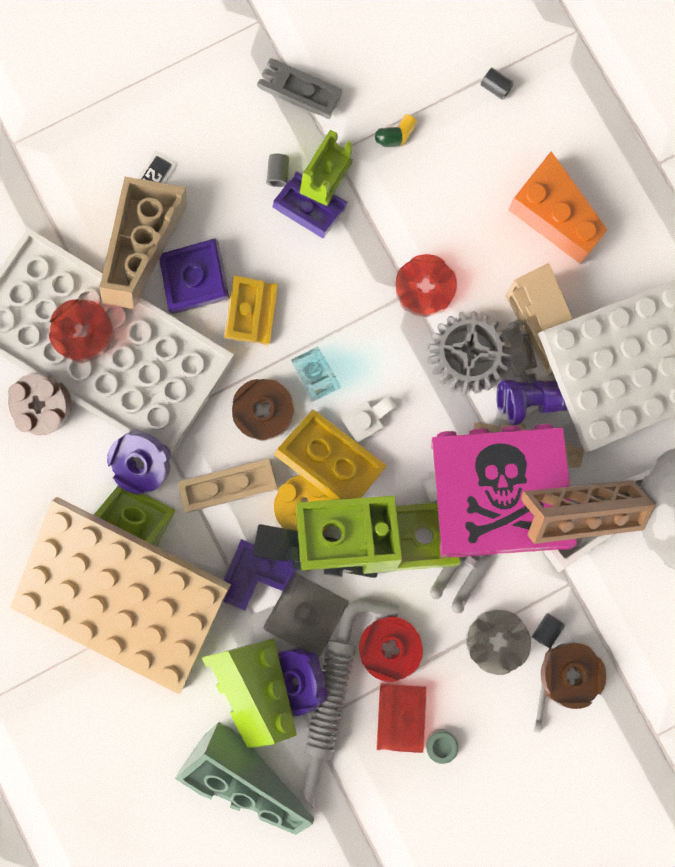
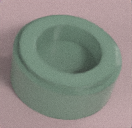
M438 729L431 732L427 737L425 749L432 761L438 764H447L457 756L458 742L451 732Z

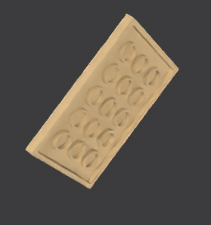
M55 497L51 500L10 608L180 694L231 584L59 497Z

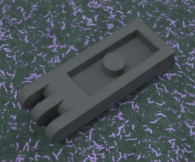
M269 58L267 66L270 69L265 68L262 72V77L271 81V83L264 79H259L256 84L257 87L330 120L342 96V89L276 59Z

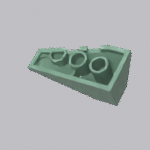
M220 722L202 736L175 777L177 781L207 799L212 800L213 796L216 795L230 801L231 809L240 812L242 808L257 812L260 821L294 835L311 826L315 819L253 748H247L241 736L236 734L232 728L224 726Z

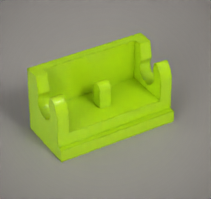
M331 129L304 170L300 194L325 206L329 204L353 163L351 158L352 142L348 141L344 148L340 147L337 144L338 134Z

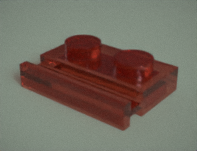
M379 683L376 750L423 753L427 688L425 685Z

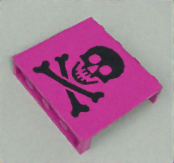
M540 424L534 426V430H521L520 426H510L502 428V432L489 433L488 429L482 428L471 430L467 435H457L455 431H443L437 434V437H432L430 445L431 449H433L441 558L572 549L577 545L576 539L534 544L528 537L534 515L521 500L523 491L570 487L563 427L553 428L552 424ZM539 502L543 508L554 507L547 503Z

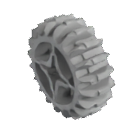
M462 311L458 314V322L450 315L446 319L447 325L439 323L437 325L439 333L431 334L430 339L436 344H429L427 351L436 355L428 357V364H438V366L432 369V374L438 375L442 372L444 375L439 383L443 385L448 379L452 381L449 388L452 392L455 391L457 385H462L461 394L466 395L469 386H472L473 393L476 395L480 393V384L488 391L492 388L490 380L499 383L502 378L498 372L506 373L509 369L503 362L510 361L512 355L502 351L508 350L511 347V343L501 342L507 333L506 331H500L499 333L495 331L499 325L498 321L493 322L491 326L488 325L486 322L489 316L486 314L480 321L477 320L476 311L471 312L469 319L466 318L465 313ZM467 331L464 342L453 343L452 346L445 345L446 340L453 334ZM478 333L488 340L492 351H490V347L482 346L479 343ZM470 342L471 353L474 356L468 364L467 353L464 351ZM445 355H449L450 359H455L460 363L462 374L451 368ZM486 360L493 361L488 371L481 375L471 376L474 364L479 362L485 363Z

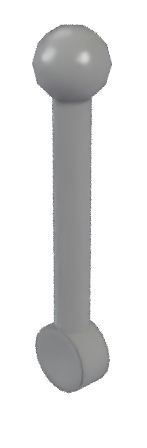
M542 683L533 728L535 733H541L542 718L546 699Z

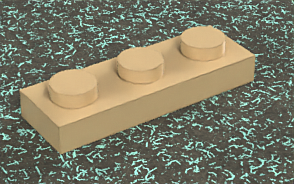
M270 459L178 482L185 513L278 490Z

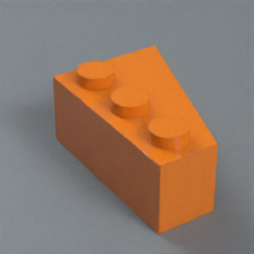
M550 151L515 195L508 209L580 264L607 231V228L552 151Z

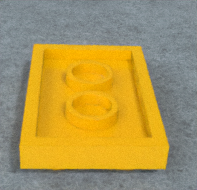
M314 409L308 413L277 448L274 454L332 500L362 498L387 466Z

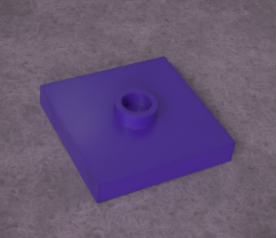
M216 238L162 253L159 262L168 311L171 314L230 299L219 241Z

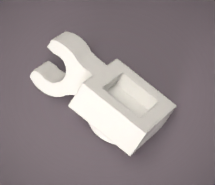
M391 396L373 408L365 401L340 418L353 439L359 444L383 429L379 420L395 411L397 406Z

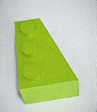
M274 638L202 657L205 666H211L218 680L215 686L219 693L225 694L232 707L229 713L247 748L277 744L297 736Z

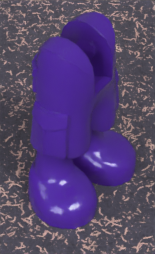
M502 380L497 386V408L499 413L507 414L510 425L523 423L527 408L531 406H539L540 413L568 410L557 381L534 380L530 383Z

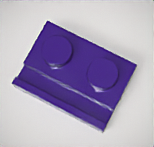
M296 171L291 181H288L273 200L272 208L324 239L339 219L340 214L345 211L348 202L334 194L329 204L325 206L300 194L303 175Z

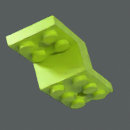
M395 495L296 502L301 571L363 566V574L454 567L460 564V557H440L439 545L441 538L437 503L396 506ZM328 526L337 527L341 532V538L336 542L327 541L322 534L324 528ZM424 528L430 531L432 541L427 544L420 543L415 536L416 530Z

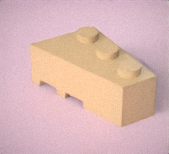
M547 263L516 278L505 297L549 376L553 374L538 333L573 318L551 266Z

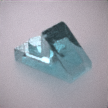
M318 346L291 359L292 365L302 381L311 403L342 388Z

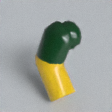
M405 114L398 127L379 128L374 136L376 143L383 147L404 145L417 124L416 118Z

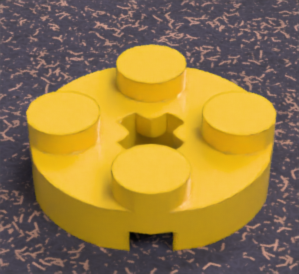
M301 475L289 479L280 486L274 500L275 517L284 529L298 531L296 502H301L302 498H307L308 502L332 500Z

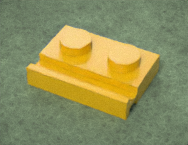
M234 276L231 284L224 338L260 343L268 346L271 341L278 284Z

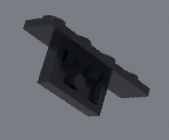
M259 524L256 530L253 556L292 563V569L301 570L298 531ZM323 536L329 542H336L339 540L337 538ZM363 566L324 569L323 573L324 575L343 577V573L376 578L378 573L363 574Z

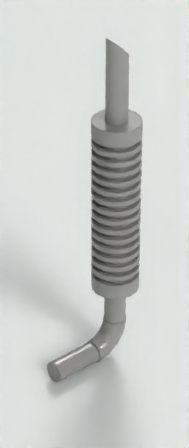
M360 598L351 602L342 614L337 641H328L327 650L329 652L325 654L328 659H324V663H327V665H323L322 668L325 670L322 672L327 698L312 713L315 715L311 718V721L314 723H310L312 729H309L308 734L310 735L307 736V740L310 742H306L304 753L311 756L303 795L312 809L323 760H331L334 748L332 747L335 746L333 740H336L337 737L334 733H338V729L335 727H339L340 724L337 720H340L341 716L338 714H342L340 707H343L344 703L341 701H345V696L342 695L346 694L347 690L344 688L348 687L345 681H349L347 675H350L351 671L348 668L352 669V665L349 663L353 662L354 658H351V656L355 655L356 645L349 644L355 618L362 612L397 617L399 613L398 605L368 598Z

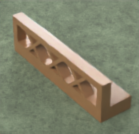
M633 480L523 491L521 497L522 502L534 515L528 532V537L534 544L642 531L645 529L655 507L651 499ZM619 493H629L632 498ZM593 496H598L609 501H603ZM565 499H572L582 504H575ZM539 502H544L554 507L543 508Z

